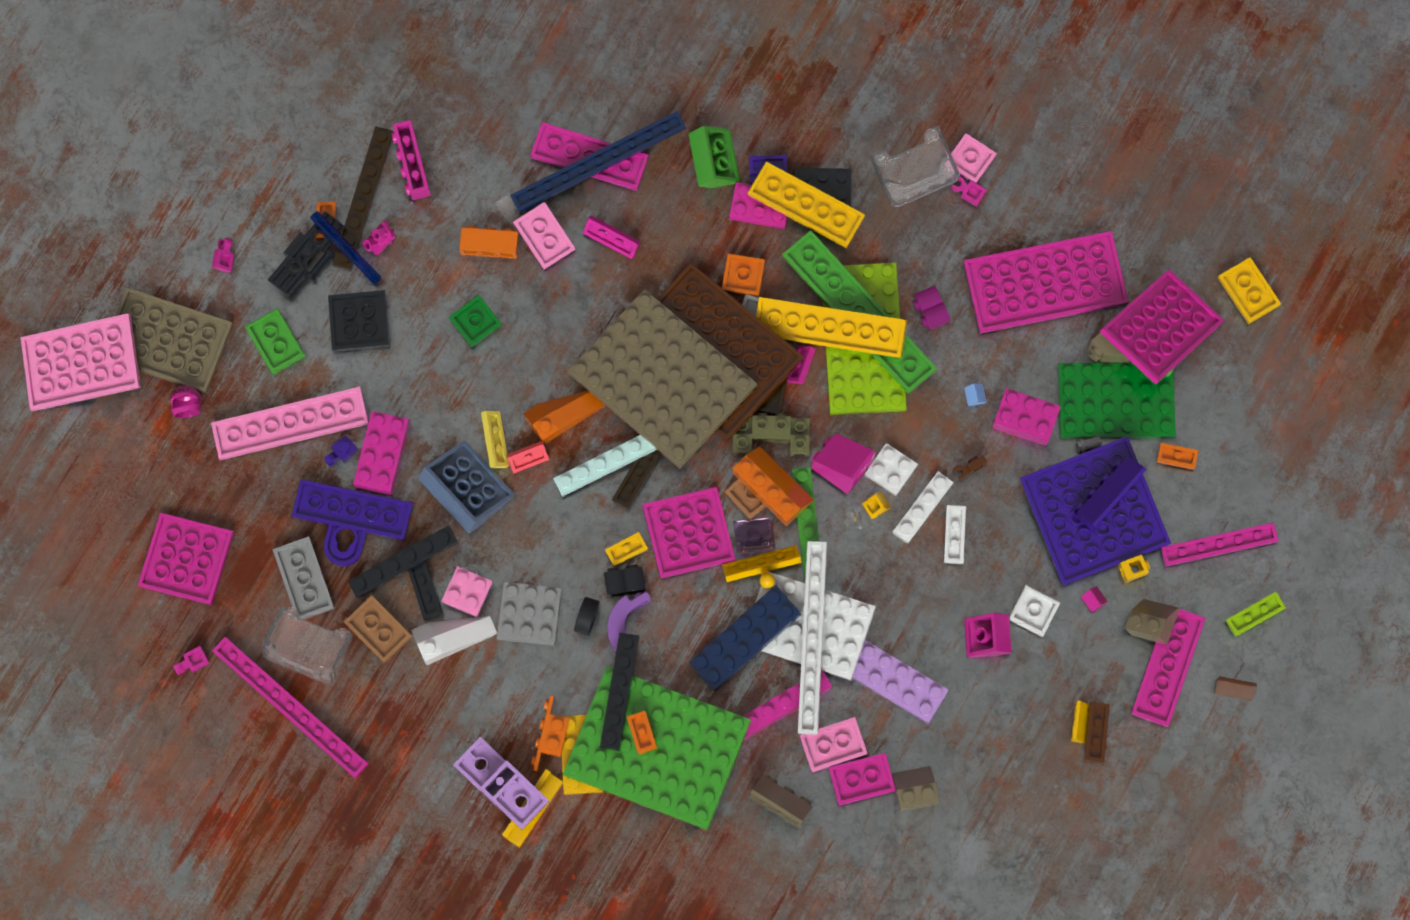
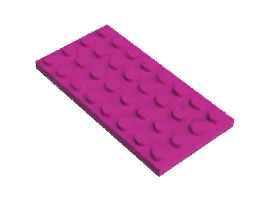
M1112 231L968 259L963 262L980 334L1127 305L1129 303Z

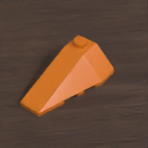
M584 391L539 403L523 413L538 438L545 445L606 405L589 391Z

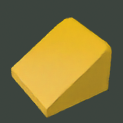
M882 492L875 493L862 503L871 519L891 508Z

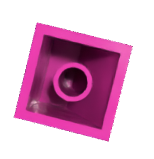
M835 433L832 438L828 437L822 445L824 447L822 451H817L813 455L811 468L848 495L870 467L876 452Z

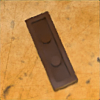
M1090 702L1084 761L1104 763L1110 704Z

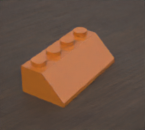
M760 446L745 455L732 468V473L786 527L814 501Z

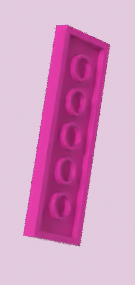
M542 122L530 158L565 168L612 143ZM640 152L592 177L637 191L649 155Z
M1179 608L1168 644L1155 642L1131 715L1167 728L1169 727L1206 619L1205 617Z

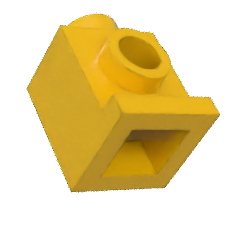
M1141 554L1120 562L1118 568L1125 584L1130 581L1148 575L1150 565L1146 558L1143 559ZM1137 567L1138 572H1132L1131 568Z

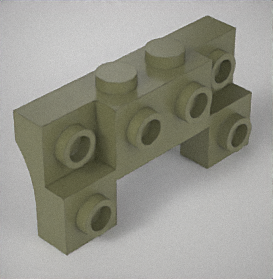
M757 413L756 416L750 417L733 436V455H736V453H750L752 451V442L790 443V456L805 454V457H809L810 418H791V416H787L784 413H778L775 416Z

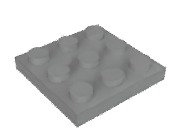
M504 582L497 640L555 646L562 588Z

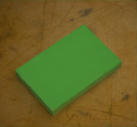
M278 308L245 326L272 375L306 357Z

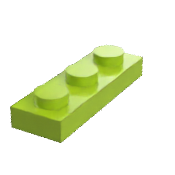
M1274 592L1226 619L1225 622L1233 635L1237 637L1285 610L1286 607L1277 592Z

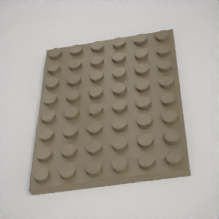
M645 289L567 371L570 376L679 469L758 386L754 380Z

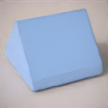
M974 383L964 388L968 407L987 403L983 384Z

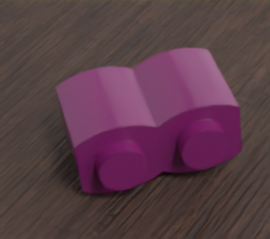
M936 286L914 294L912 303L915 310H919L922 315L920 321L924 328L927 327L929 331H932L950 323V316Z

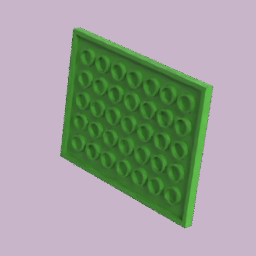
M607 666L562 775L702 829L709 830L751 724V719L633 676L621 750L601 749L600 743L613 668ZM646 711L658 749L639 755L627 716Z

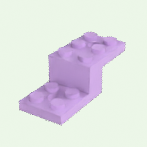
M481 737L453 764L460 773L495 806L502 810L521 830L550 802ZM480 759L486 761V767L482 770H478L475 766L476 762ZM523 796L527 799V804L524 807L516 805L518 797Z

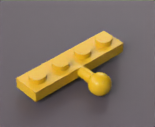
M797 545L725 563L722 564V568L727 582L761 573V586L771 588L775 584V578L768 571L802 562Z

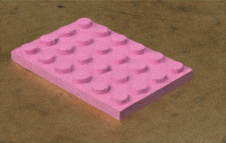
M129 313L20 337L31 411L141 388L132 320Z

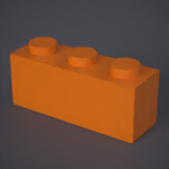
M476 226L461 228L459 248L461 255L517 259L519 234L514 229L496 230L494 227L478 229Z

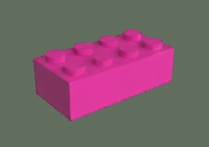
M371 411L353 482L355 489L393 497L411 426L409 419Z

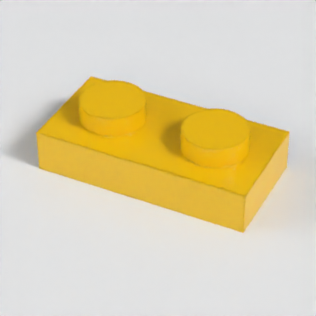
M637 532L605 549V552L613 567H617L647 551L648 547L640 533Z

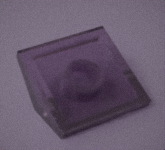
M771 517L733 521L737 554L776 549Z

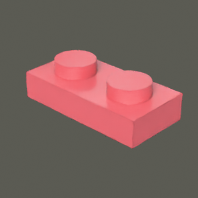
M542 441L506 454L513 474L549 460Z

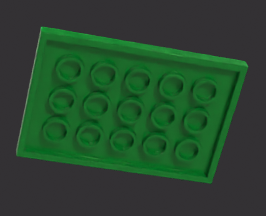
M1058 363L1059 406H1061L1059 410L1060 439H1088L1099 436L1100 439H1121L1127 436L1129 439L1176 437L1173 371L1168 378L1165 376L1155 385L1133 363Z

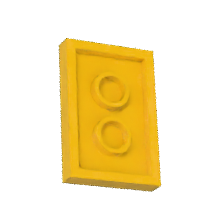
M1251 257L1218 276V280L1248 325L1281 306V302Z

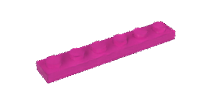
M1273 522L1164 546L1160 549L1164 565L1168 567L1277 543L1279 540Z

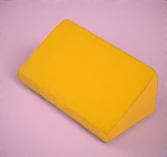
M1079 700L1076 702L1074 709L1071 742L1085 743L1089 704Z

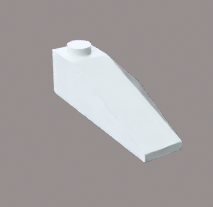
M490 616L428 622L411 630L426 665L497 635Z

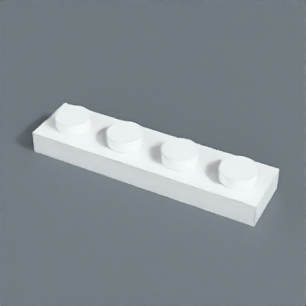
M938 471L893 530V534L909 544L954 482Z

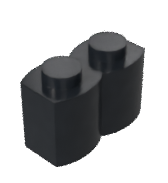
M634 564L626 566L627 569L619 570L618 567L607 569V572H604L607 598L646 592L642 567Z

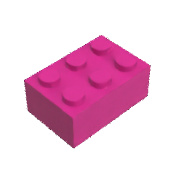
M1006 388L992 428L1047 447L1061 406Z

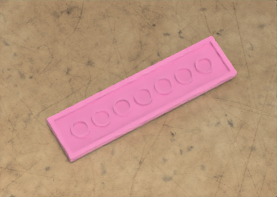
M356 387L212 422L211 425L219 460H224L368 425L369 421L361 388Z

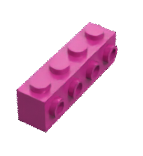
M411 120L393 124L394 132L391 134L394 144L398 143L399 149L396 150L398 161L402 160L403 167H400L402 177L407 178L408 184H405L407 196L411 195L412 200L431 196Z

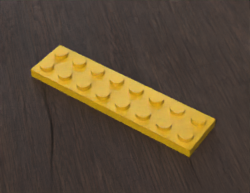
M759 297L756 317L784 340L902 358L908 320Z

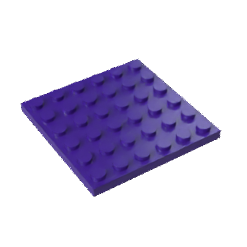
M1128 436L1020 478L1062 586L1116 566L1120 562L1171 544L1144 475L1136 481L1093 531L1075 517L1077 513L1076 507L1082 501L1086 503L1090 499L1088 494L1094 487L1100 488L1103 484L1101 482L1102 478L1107 473L1112 474L1116 470L1113 466L1120 458L1125 460L1126 457H1129L1138 463Z

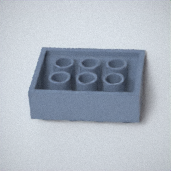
M465 440L426 465L418 478L468 534L484 524L515 496L511 489Z

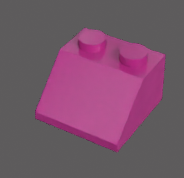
M989 613L964 619L967 657L1000 656L1012 653L1008 614Z

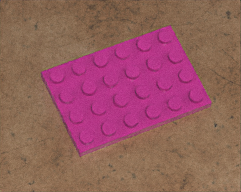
M1168 269L1105 325L1100 333L1156 385L1225 320Z

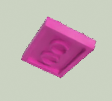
M736 182L729 220L785 229L787 216L748 196L751 184Z
M886 753L829 767L838 806L896 792Z

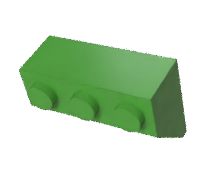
M702 126L688 133L699 187L715 188L736 184V182L740 183L730 129Z

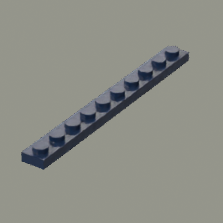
M678 111L511 194L510 197L518 212L521 213L685 130L686 125Z

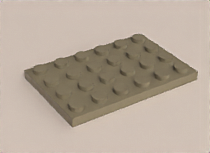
M126 287L115 316L127 313L131 315L139 372L182 386H191L197 391L207 394L233 323Z

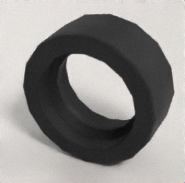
M589 597L583 599L574 627L575 632L589 636L600 601Z

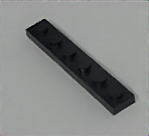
M448 525L350 579L348 582L356 598L359 599L458 544V541Z
M619 633L600 743L601 749L621 750L640 639L639 635Z

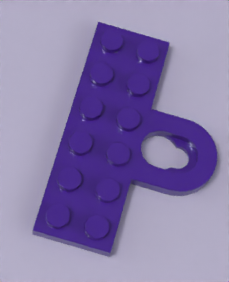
M301 479L292 517L329 525L324 542V552L330 562L337 566L346 567L360 559L367 533L405 541L413 503ZM349 529L355 534L354 542L349 545L347 551L341 552L338 550L337 535L340 531Z

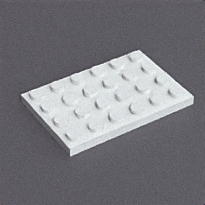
M769 572L774 576L775 584L771 588L761 586L756 602L777 585L802 615L769 643L762 652L801 664L805 583ZM825 590L821 668L823 672L852 681L876 606Z

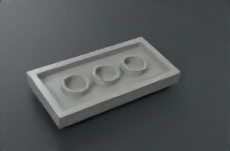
M309 536L272 549L298 622L335 609Z

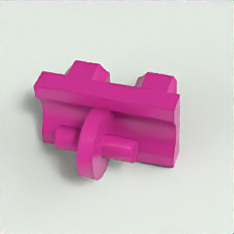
M387 220L374 229L372 234L363 242L366 251H373L375 256L379 255L389 244L395 241L396 234L394 230L389 228Z

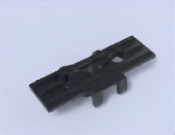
M325 211L305 235L300 232L283 253L286 258L269 277L268 281L287 296L292 293L305 276L314 282L316 275L326 263L335 257L328 248L346 227ZM318 234L324 237L323 242L319 244L313 241V238ZM321 251L325 253L310 272L306 270L308 267L307 262L315 253L317 255ZM295 263L300 269L297 272H291L289 270L291 264Z

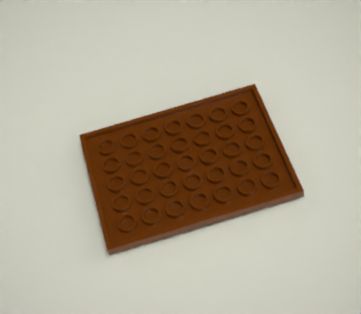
M690 263L657 300L758 385L715 431L728 442L801 363L804 356Z

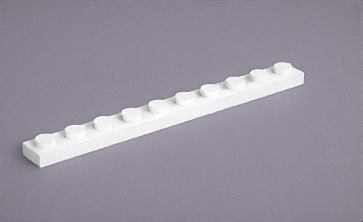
M807 541L798 734L818 735L827 542Z

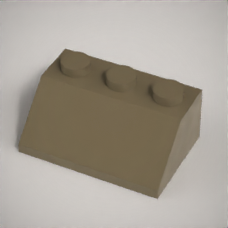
M769 775L767 778L762 776L750 792V798L800 829L813 809V806L810 805L811 801L803 796L798 798L793 795L794 791L787 786L782 788L773 777Z

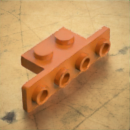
M550 695V699L545 701L544 710L547 712L545 718L541 719L539 728L542 730L541 737H537L535 748L538 749L537 756H533L531 761V767L534 768L533 771L537 774L542 754L561 757L569 724V718L552 715L555 702L554 695Z

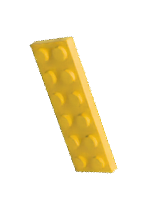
M768 162L764 164L748 192V196L845 248L848 247L865 218V214Z

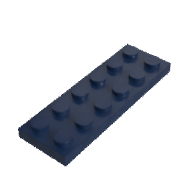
M775 585L689 663L710 688L716 692L802 614L781 589Z

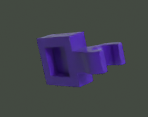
M344 435L331 446L334 452L328 454L324 459L328 466L331 467L339 459L343 462L348 460L358 451V448Z

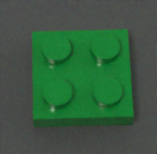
M480 295L449 316L450 321L471 348L502 326V323Z

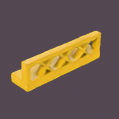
M546 769L534 787L551 802L562 786L563 781ZM527 799L524 801L521 807H524L527 804ZM550 802L523 830L511 820L502 834L503 837L520 848Z

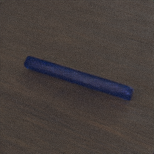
M315 211L310 216V219L373 284H377L382 277L318 211Z

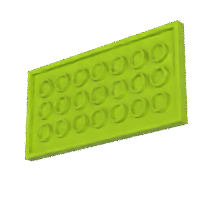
M896 263L843 265L891 318L900 319ZM823 302V307L829 308V307ZM826 346L830 415L907 410L905 391L871 353Z

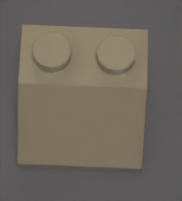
M1101 333L1091 341L1087 350L1089 357L1094 362H1131Z
M1143 599L1131 610L1125 629L1132 636L1167 645L1179 608Z
M930 766L892 773L899 812L939 804L936 783Z

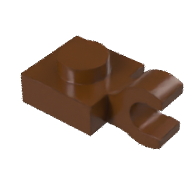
M984 455L979 458L978 456L971 458L967 466H955L952 470L953 473L958 470L963 473L958 477V481L964 480L966 476L985 467L987 460Z

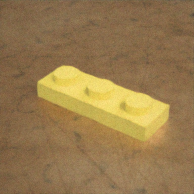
M500 411L481 412L490 468L509 467V461L506 456L507 449Z

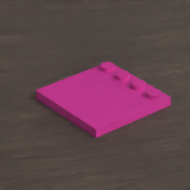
M717 487L642 504L660 579L736 561Z
M160 513L137 586L212 606L234 532Z

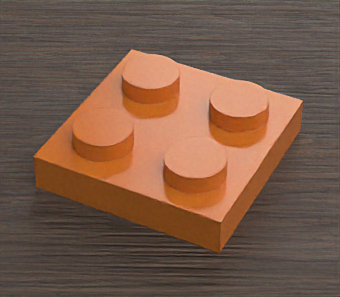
M728 254L722 289L728 293L748 294L759 298L765 259Z

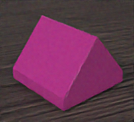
M1097 586L1089 589L1081 596L1091 613L1108 602Z

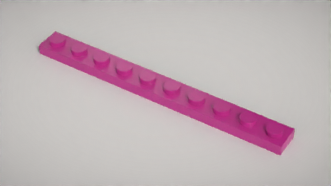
M226 637L212 650L214 654L355 779L369 765Z

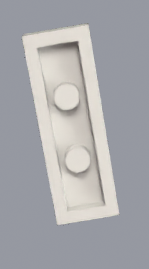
M946 506L944 563H964L966 506Z

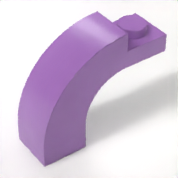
M647 591L643 594L642 592L637 593L632 597V601H629L625 595L612 609L608 619V636L615 654L619 633L627 634L626 622L629 616L651 602Z

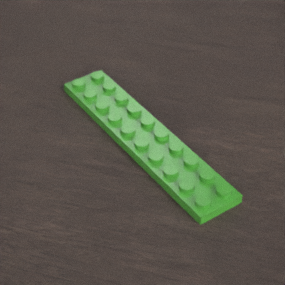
M811 230L782 254V257L829 308L890 317ZM906 334L902 358L872 354L907 394H910L937 371L935 365Z

